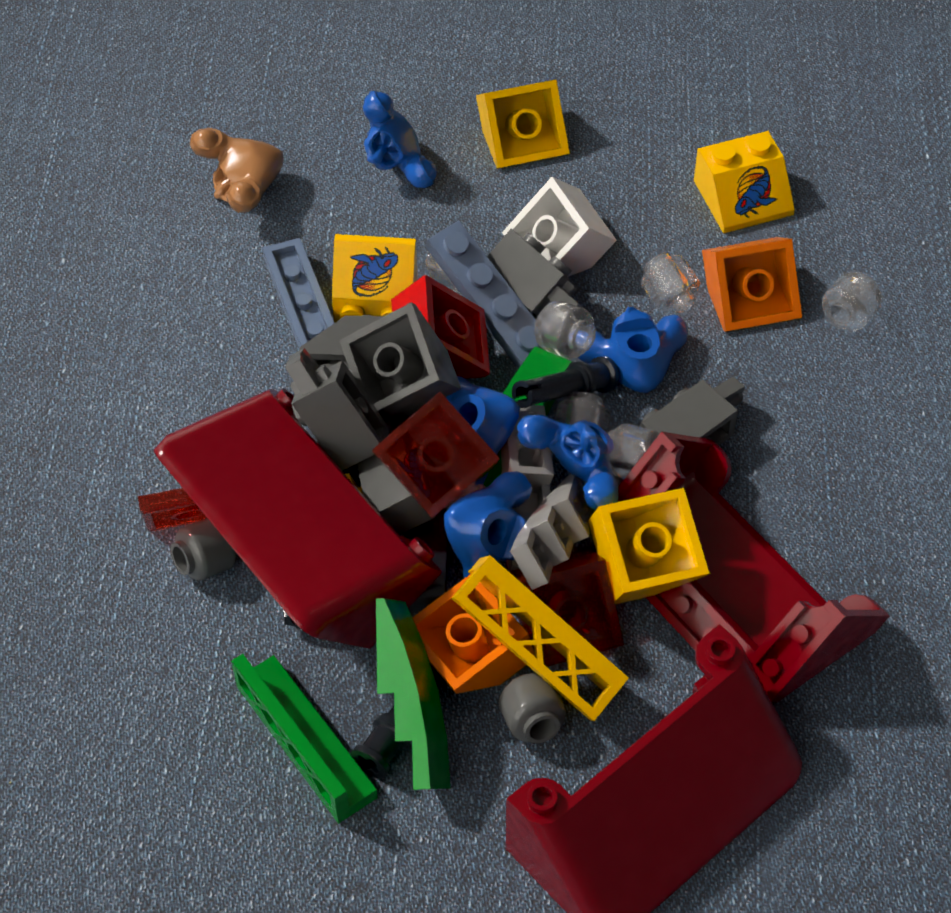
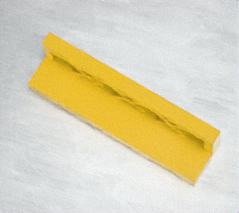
M488 555L479 558L468 571L471 574L470 577L451 599L590 721H595L629 677L492 556ZM480 582L497 597L498 609L481 610L468 598V595ZM508 613H515L532 628L533 640L517 641L508 633ZM499 614L500 625L488 615ZM542 644H550L567 659L568 670L552 672L543 663ZM534 645V655L524 646ZM584 674L602 690L592 705L579 696L577 675ZM558 676H568L569 686Z

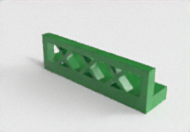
M244 654L231 660L238 690L338 824L378 798L375 786L274 655L255 667L250 664Z

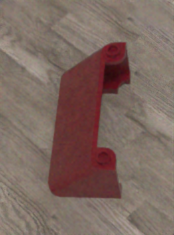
M284 388L280 391L274 389L266 390L166 435L154 449L157 458L287 615L310 636L371 649L376 643V599L385 598L404 601L409 608L442 573V570L432 560L435 557L433 550L418 537L411 541L399 536L303 428L293 412L291 403L294 395Z
M661 432L618 486V502L684 488L709 574L646 598L695 651L697 644L707 633L718 624L722 625L742 645L773 705H775L876 633L890 616L873 599L866 595H850L840 603L837 600H828L826 602L719 494L731 476V462L726 453L711 439Z
M718 624L697 644L695 660L704 676L694 683L693 694L573 795H570L560 784L552 779L535 778L522 785L506 799L505 849L566 913H652L797 783L802 768L801 756L742 645L722 625Z

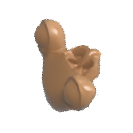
M213 128L199 129L190 138V147L196 155L207 159H218V168L213 174L214 197L228 202L230 207L237 213H246L257 207L264 192L283 167V152L266 142L233 138Z

